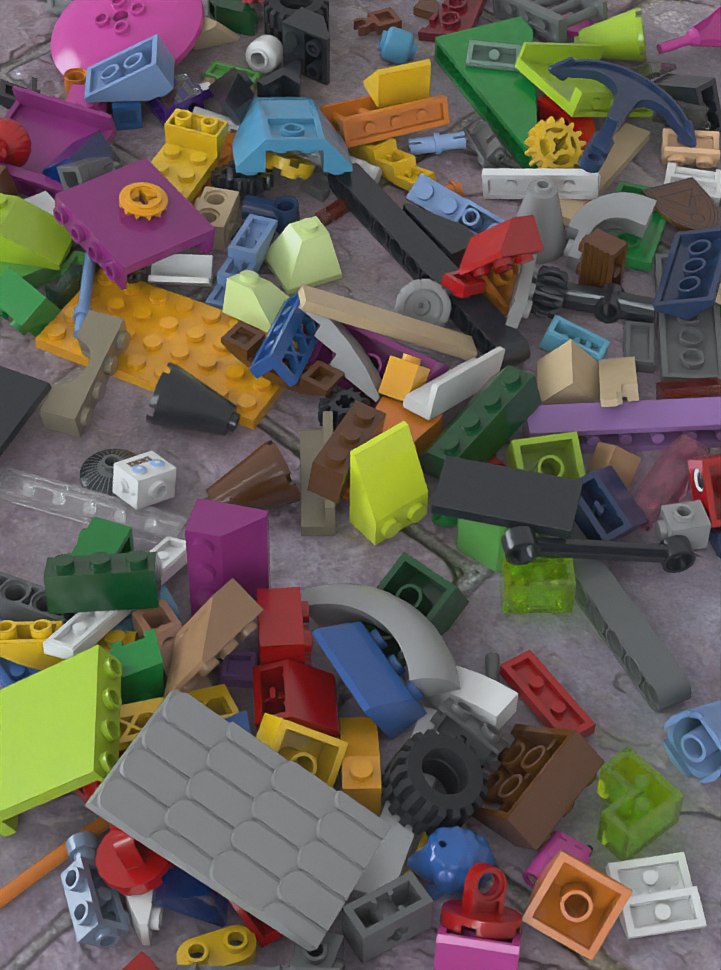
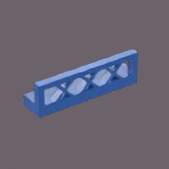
M298 292L283 302L249 368V371L256 378L274 369L287 385L291 387L298 382L318 341L314 334L321 325L298 308L300 305ZM301 324L305 325L308 335H304ZM293 341L297 342L300 353L295 351ZM283 358L288 359L290 369L282 362Z

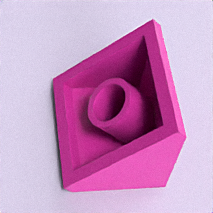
M440 923L436 938L434 970H517L522 926L520 934L516 932L514 938L486 939L476 937V930L462 926L461 933H457L445 928Z

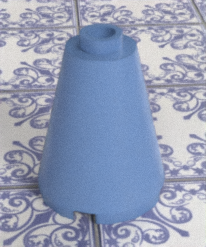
M721 700L679 711L671 716L664 725V730L667 728V739L663 742L666 753L673 765L686 777L692 774L700 778L701 780L698 782L701 783L712 782L720 778Z

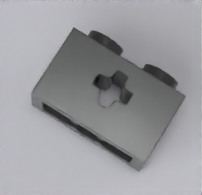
M410 871L343 906L342 934L363 964L432 927L433 900L414 873Z

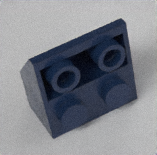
M612 465L595 469L577 479L583 481L575 523L588 540L618 541L649 522Z

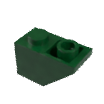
M207 0L208 15L212 20L219 22L235 33L247 36L255 35V24H258V16L256 10L251 8L248 3L241 2V0Z

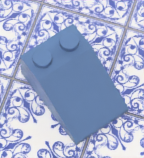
M156 34L88 67L84 99L87 103L150 101L156 97H163L174 89L175 59L160 36Z

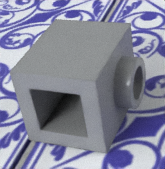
M701 500L661 506L659 519L654 523L655 535L658 541H663L675 535H683L689 539L693 550L707 548L711 523Z

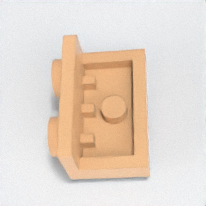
M663 128L661 164L671 162L677 163L676 166L679 167L691 165L701 169L717 167L721 155V150H719V132L694 130L697 145L691 148L677 142L678 135L673 129Z

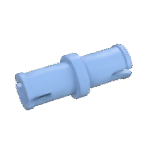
M460 131L439 135V132L432 133V136L408 138L409 154L435 153V155H441L442 151L466 149L465 133Z

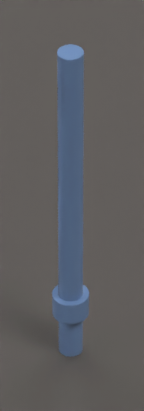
M87 251L84 259L79 301L73 313V321L75 322L74 337L78 339L77 333L88 311H93L90 305L96 262L91 260Z

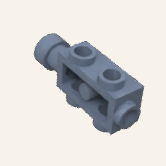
M90 831L78 832L70 836L66 841L68 856L73 863L60 874L74 932L79 943L109 949L129 932L131 916L128 911L123 910L119 890L109 888L99 875L95 863L97 848L99 847L96 834Z

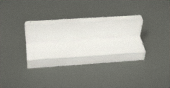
M483 168L482 171L484 199H523L528 185L538 179H547L554 183L558 188L559 199H595L599 197L601 183L599 172L589 173L583 169Z
M499 346L479 358L473 357L405 395L402 407L427 420L433 419L477 393L492 376L497 374L501 368L505 349Z

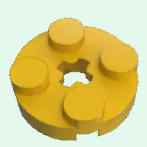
M266 151L265 168L273 169L275 167L281 169L280 174L282 176L295 180L297 177L306 180L312 176L315 164H312L310 160L288 151L281 154Z

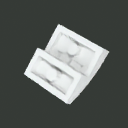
M684 852L608 863L605 867L609 877L633 890L619 914V919L627 939L707 926L697 886H692Z

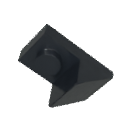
M297 59L257 80V97H301V61Z

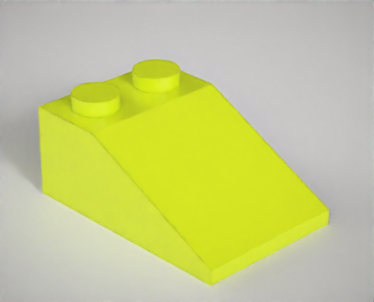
M405 421L350 451L349 522L375 546L385 539L394 537L400 530L412 523L419 522L427 515L428 489L409 425Z

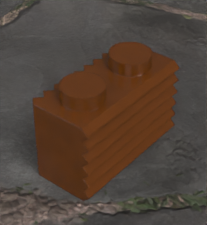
M598 228L591 234L585 235L578 248L582 252L581 261L576 268V274L579 275L578 284L600 288L604 284L615 283L622 287L625 260L627 259L626 252L629 243Z

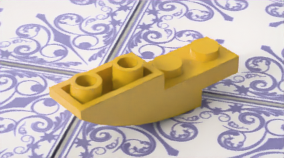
M47 619L14 622L12 620L0 621V657L40 671L64 661L65 659L45 654L43 642L63 626L64 621H49ZM111 630L94 646L100 645L108 652L111 650L110 644L121 640L123 645L137 641V631Z

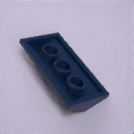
M721 227L675 233L654 300V311L688 320L715 305L721 283Z

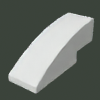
M456 666L461 689L429 697L424 696L423 698L437 708L449 697L453 700H460L472 709V715L483 724L489 723L500 730L516 712L518 693L480 673Z

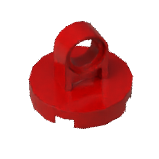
M111 823L110 831L104 836L97 848L95 862L103 882L109 888L117 889L122 895L126 896L142 895L158 888L163 883L161 877L167 873L169 867L173 870L175 864Z
M481 862L472 866L466 875L463 899L450 900L443 903L440 923L445 928L457 933H461L462 926L476 930V937L511 939L515 937L516 932L520 934L522 915L518 911L504 906L507 889V879L504 873L489 863ZM486 873H492L494 876L493 886L489 891L480 893L478 890L480 878Z

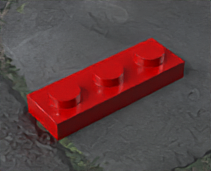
M531 650L500 664V675L518 693V696L545 727L577 730L583 738L595 732L596 724Z

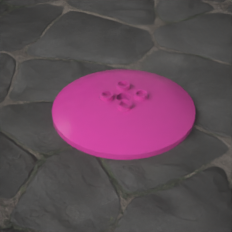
M73 0L58 18L52 33L51 54L54 63L62 75L70 68H83L87 71L88 67L158 34L174 57L175 67L187 56L199 38L204 22L202 0Z

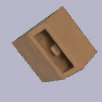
M233 578L219 589L176 633L164 699L175 689L181 693H189L200 682L196 677L198 673L205 678L220 663L215 658L217 655L224 660L239 645L235 638L238 637L243 641L258 626L253 620L263 611V608Z

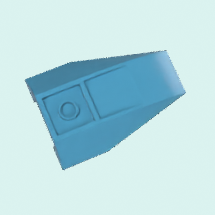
M253 97L232 142L236 173L256 175L258 172H265L266 151L281 154L286 153L288 150H300L303 153H314L318 150L323 172H329L334 175L353 172V165L346 142L310 97Z

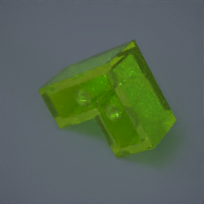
M627 746L601 766L596 793L610 806L601 812L596 839L620 861L630 860L678 823L685 795L631 747Z

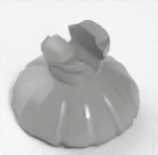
M417 279L406 284L397 295L394 306L395 313L440 327H444L445 323L449 321L452 310L451 300L446 289L438 282L430 279Z

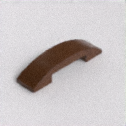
M239 321L221 337V343L239 361L250 368L265 339L266 333ZM283 358L282 362L290 369L288 359ZM317 360L312 366L306 363L298 382L291 387L287 385L274 369L265 373L262 377L294 392L312 396H327L345 377V373Z

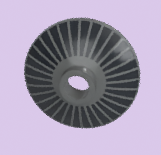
M114 448L102 450L91 455L84 461L80 469V481L83 488L88 493L99 498H120L112 492L114 463L137 456V454L125 449Z

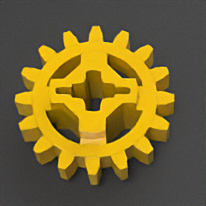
M553 116L549 117L546 121L540 120L529 130V137L524 141V144L530 147L524 152L525 155L532 156L529 165L533 166L536 164L538 169H579L578 161L583 153L581 148L586 145V141H579L578 139L582 132H574L572 130L574 127L573 122L568 126L564 125L563 117L556 123Z

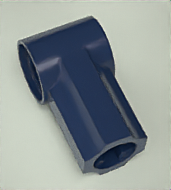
M247 195L243 200L242 219L246 220L249 214L278 220L275 231L279 234L290 223L300 221L299 202L295 197L281 196L272 200Z

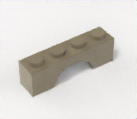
M91 310L88 311L77 333L82 354L90 359L87 368L81 375L69 382L52 384V388L47 393L39 409L45 429L81 438L85 427L91 425L97 402L104 398L106 384L110 375L113 376L116 373L118 359L122 351L128 348L130 342V333L127 332L124 318Z

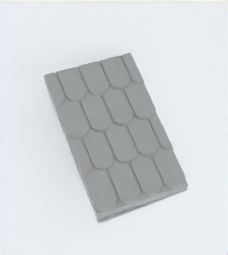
M177 689L171 691L84 805L307 951H312L319 947L326 935L325 933L333 924L345 901L364 873L363 871L367 868L382 840L392 827L343 791H336L298 763L285 759L233 721L229 723L188 693H181Z

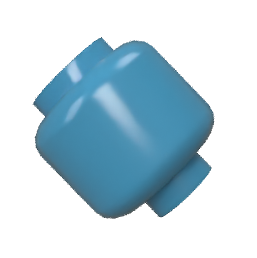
M390 27L388 31L383 30L377 51L381 52L382 59L402 65L406 64L408 58L414 59L418 44L414 43L413 33L397 27Z

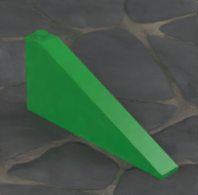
M519 16L435 37L434 60L482 120L490 123L497 135L496 137L499 138L522 169H537L538 166L536 164L533 166L529 165L532 156H526L524 153L530 148L524 144V141L529 137L528 132L537 124L535 84L521 72L466 66L469 40L523 45L524 42H533L534 32L532 27Z

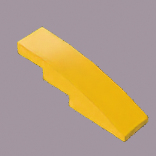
M394 138L348 148L358 159L380 167L383 171V178L407 191L411 190L421 173L436 181L435 172L418 167L415 155L398 150L396 139Z

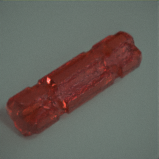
M343 196L327 205L325 209L323 208L315 213L314 216L318 217L324 227L333 222L332 219L337 220L350 212L347 209L348 201H342Z

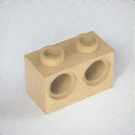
M205 186L201 197L196 198L194 207L215 228L213 249L225 251L240 216L239 191Z

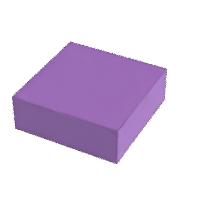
M233 650L224 660L221 659L219 685L225 684L226 687L253 688L252 667L259 665V652Z

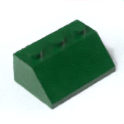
M134 550L129 553L120 554L97 552L92 555L83 556L61 554L55 557H47L43 578L49 614L159 608L163 566L157 551L145 552Z

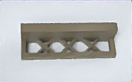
M323 411V430H300L301 536H335V502L307 490L312 463L333 434L332 411Z

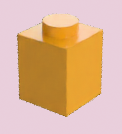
M403 353L402 359L390 356L378 393L404 402L405 395L426 384L431 369L420 366L422 359Z

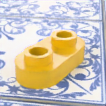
M232 925L184 941L177 950V965H193L195 963L207 965L208 963L213 966H249L257 955L256 937L247 927ZM232 941L243 942L239 946L230 945V942ZM197 952L203 954L200 958L191 957L192 954Z

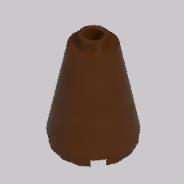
M269 440L207 488L206 493L208 496L203 499L267 510L296 503L301 500V496L296 483L290 484L292 482L291 472L277 445L272 440Z

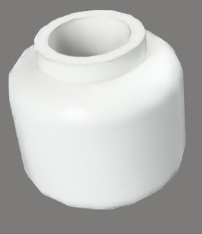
M262 35L256 38L247 47L245 53L249 67L263 74L272 72L283 61L282 43L272 35Z

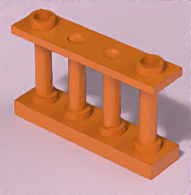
M443 94L381 108L376 106L370 95L319 107L336 131H340L347 148L450 124L447 96Z

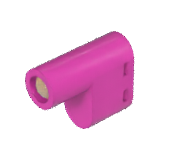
M553 831L550 839L542 846L523 873V880L527 885L534 888L541 871L561 849L589 865L591 863L589 857L593 852V847L591 845L586 846L563 832Z

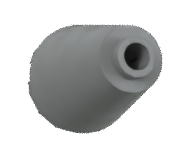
M538 179L528 185L516 217L534 215L544 247L543 251L537 253L535 264H543L558 260L561 257V253L567 246V239L558 188L547 179Z

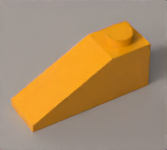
M339 717L340 740L348 742L341 763V791L375 815H381V768L377 725L370 717Z

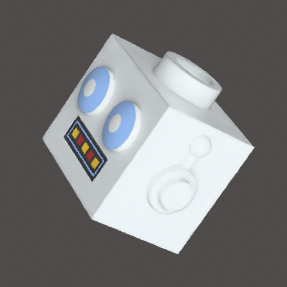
M153 451L114 463L112 492L136 510L175 497L177 468Z

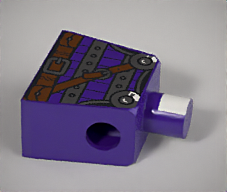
M183 73L174 75V89L167 95L145 101V104L164 127L165 122L176 108L193 112L196 106L204 109L203 100L213 98L214 94L208 87L211 85L209 82L196 85L188 74Z

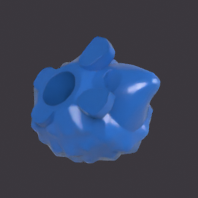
M459 826L438 827L429 836L428 842L407 859V866L419 877L429 882L425 885L424 889L432 900L436 901L445 893L448 896H453L456 893L463 895L465 878L470 868L481 862L494 866L496 860L485 836L478 835L471 829L467 830ZM486 873L480 878L478 890L485 888L486 882L491 879L492 873Z

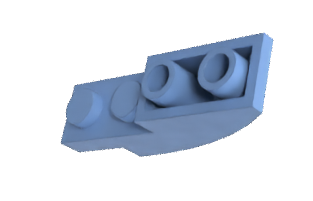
M422 173L406 196L408 201L423 210L465 225L474 235L505 221Z

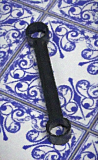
M518 526L506 531L501 537V545L506 560L512 565L528 564L537 557L661 563L664 571L678 573L690 568L696 560L689 539L683 535L671 536L656 544L536 537L535 531L531 527Z

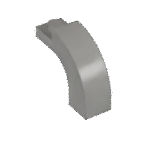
M619 192L606 194L586 203L575 213L567 228L566 239L569 241L564 251V256L568 257L566 268L576 271L582 254L578 250L579 244L585 235L591 234L596 228L604 232L611 230L624 231L643 238L654 214L657 200L635 193Z

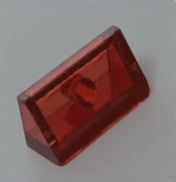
M718 377L656 383V400L721 397V380Z

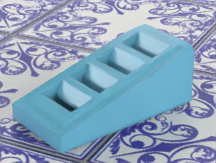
M555 314L539 347L552 352L572 339L598 362V360L603 359L610 341ZM591 347H594V348H597V350L594 351V350H592V349H590V348H591Z

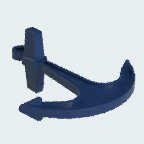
M573 57L548 67V71L561 81L566 80L567 77L592 79L604 84L613 94V102L600 131L594 132L579 158L580 169L589 173H598L615 144L613 140L615 133L636 108H647L657 112L678 135V143L691 148L696 147L697 142L693 121L688 120L679 104L665 90L643 75L614 63L594 59L574 60Z

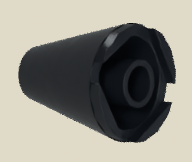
M169 362L167 367L171 371L169 374L162 372L149 404V407L155 410L153 416L147 414L146 422L153 425L226 436L228 431L234 432L241 414L236 412L237 405L179 365Z

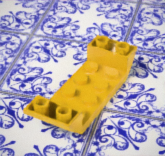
M176 108L164 124L165 144L151 163L191 203L211 176V171L215 170V167L218 166L229 125L228 121Z

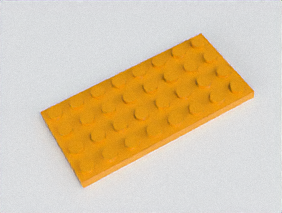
M102 267L95 273L90 307L96 312L124 318L127 332L130 333L129 346L125 351H122L118 359L117 371L112 377L154 392L162 372L169 374L171 371L167 364L169 362L175 363L237 405L236 412L241 414L238 424L253 430L286 389L262 376L256 378L249 371V368L231 354L221 343V337L241 320L223 313L221 309L143 281L132 284L127 282V288L122 290L114 280L112 281L107 277ZM79 291L57 317L35 338V343L38 349L87 367L90 359L82 354L79 341L74 337L75 322L73 321L75 306L78 305ZM256 328V329H258V330H260V331L266 333V335H267V332H265V331H263V330H261V329H259V328ZM293 341L295 351L300 353L297 342Z

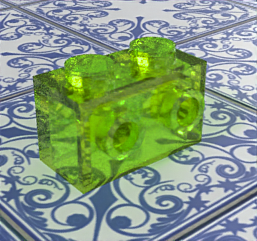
M536 558L534 561L524 565H512L506 559H502L499 582L502 614H558L572 612L576 589L572 558Z

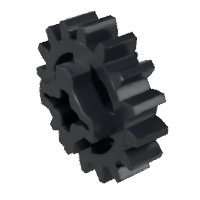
M234 160L228 162V165L223 164L222 167H215V170L211 171V184L214 188L239 191V196H257V193H264V190L270 191L271 187H274V173L272 169L265 168V172H258L256 175L236 173Z

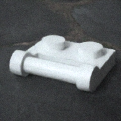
M668 162L664 184L693 177L712 198L716 207H719L721 198V170L716 169V172L679 167L676 166L677 163Z

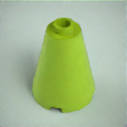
M634 8L580 29L579 36H574V43L604 44L606 47L601 59L647 61L646 54H641L646 52L642 18L639 16L642 15L641 8Z

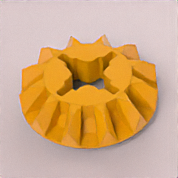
M136 182L125 186L119 194V207L124 209L125 215L134 214L136 220L140 217H145L150 221L152 216L161 217L162 211L167 210V194L157 185L147 182ZM139 197H141V199L144 200V202L147 205H143L141 202H139Z

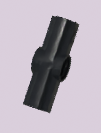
M568 282L562 307L565 309L592 313L600 322L607 324L615 323L619 319L653 323L656 312L653 308L655 298L626 293L620 285L615 283H607L598 288Z

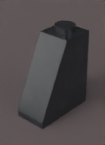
M667 73L653 81L679 104L688 120L693 121L694 130L721 132V106L715 78Z

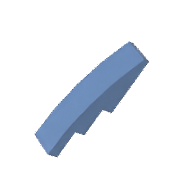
M249 214L228 246V258L218 271L217 284L208 296L205 304L223 310L227 278L244 270L259 272L277 228L278 220Z

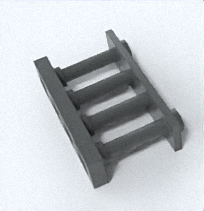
M492 0L494 15L504 20L521 16L532 27L534 34L552 43H566L568 27L585 20L598 23L608 19L607 0H535L533 2L529 0ZM553 4L557 5L556 7H553V8H551V9H547V8H546V7L551 6V5H553ZM569 12L574 13V14L569 15V16H567V17L562 16V15H564V14H566V13H569Z

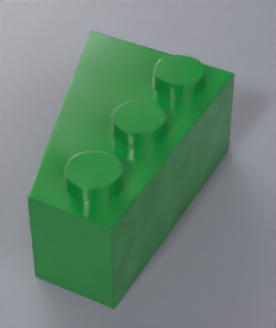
M155 628L144 631L145 638L123 645V642L120 640L110 644L111 650L108 653L119 660L123 670L121 676L122 705L163 697V659Z

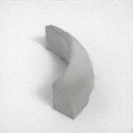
M332 583L308 587L303 590L301 601H308L309 616L318 625L330 622L363 621L377 626L380 630L395 638L404 654L410 681L425 697L461 689L453 656L436 627L408 602L389 592L361 584Z

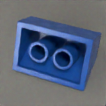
M359 621L317 628L312 632V635L362 710L391 740L427 714L419 702L424 698V695L411 681L406 683L401 675L406 672L405 668L394 654L388 657L383 649L388 644L376 628L370 632Z

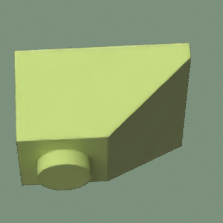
M317 216L290 223L269 247L263 260L287 295L298 292L302 284L315 287L342 278V272L330 234Z
M244 270L227 278L222 312L268 333L283 302L290 297L270 281L259 277L258 273Z

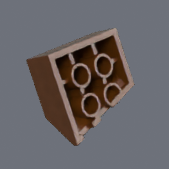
M515 724L511 731L515 739L510 748L506 747L499 753L497 759L501 765L497 771L488 775L489 781L485 784L488 787L487 796L483 799L484 802L472 817L513 845L537 851L539 847L543 846L550 839L551 831L561 818L571 812L575 804L574 801L584 788L594 782L598 770L605 761L577 730Z

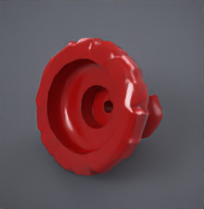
M0 118V164L4 162L17 167H23L28 162L32 152L29 133L18 121L11 118Z

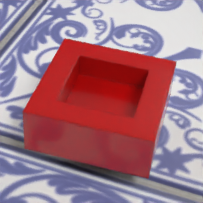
M457 270L444 273L441 285L451 290L452 294L457 297L469 298L471 295L483 293L486 281L480 277L474 278L473 274L460 276Z

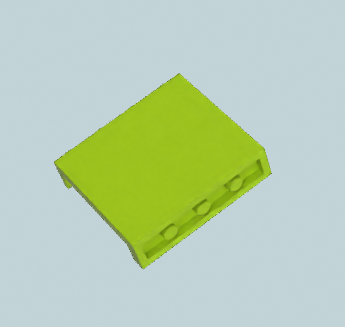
M523 43L514 67L571 117H607L613 102V94L604 84L592 79L570 77L561 81L548 71L550 65L569 57H573L574 60H600L606 47L604 44ZM636 108L628 117H652L654 111L647 108Z
M96 645L0 689V834L3 837L17 833L18 814L97 780L102 783L118 762L119 739L121 737V676L123 670L119 660L115 656L110 655L100 645Z

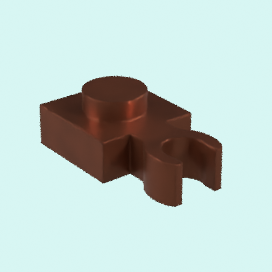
M391 7L367 13V18H356L353 20V30L358 29V36H366L374 31L377 35H382L383 30L388 31L390 27L402 29V20Z

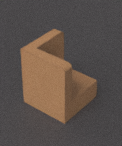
M598 442L585 473L587 474L595 469L612 465L626 488L629 489L641 458L616 445Z

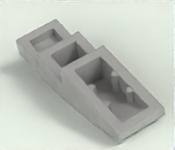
M304 311L321 325L314 336L336 353V356L329 365L344 372L345 378L375 402L379 403L382 396H386L378 393L382 379L358 341L341 322Z

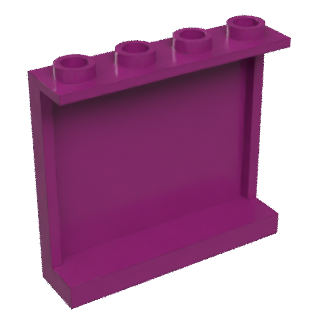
M13 86L12 90L16 101L4 118L18 121L27 130L31 138L32 152L28 162L23 167H17L4 162L0 165L8 167L19 194L31 197L46 191L55 200V194L64 191L57 167L89 157H103L117 135L112 115L104 111L86 108L78 103L66 102L55 96L43 95L32 89Z
M147 158L55 194L53 215L56 222L67 229L73 240L88 252L91 260L97 262L103 268L107 277L112 281L114 280L122 290L127 288L128 274L192 246H195L203 255L213 251L215 228ZM136 182H147L157 185L167 194V210L162 211L161 217L152 216L150 221L145 217H140L136 220L134 214L125 215L124 209L119 207V194L125 186ZM139 197V202H141L143 205H147L144 202V200H142L141 197Z

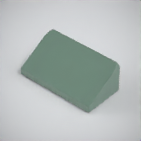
M469 40L466 66L520 72L514 66L523 45Z

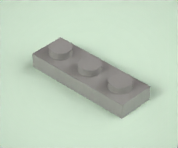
M537 254L533 255V261L519 266L505 324L507 326L517 329L521 318L527 319L533 303L531 300L536 288L535 281L539 268L535 267Z

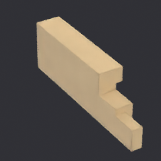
M635 356L598 360L601 407L623 404L622 397H627V402L639 401Z

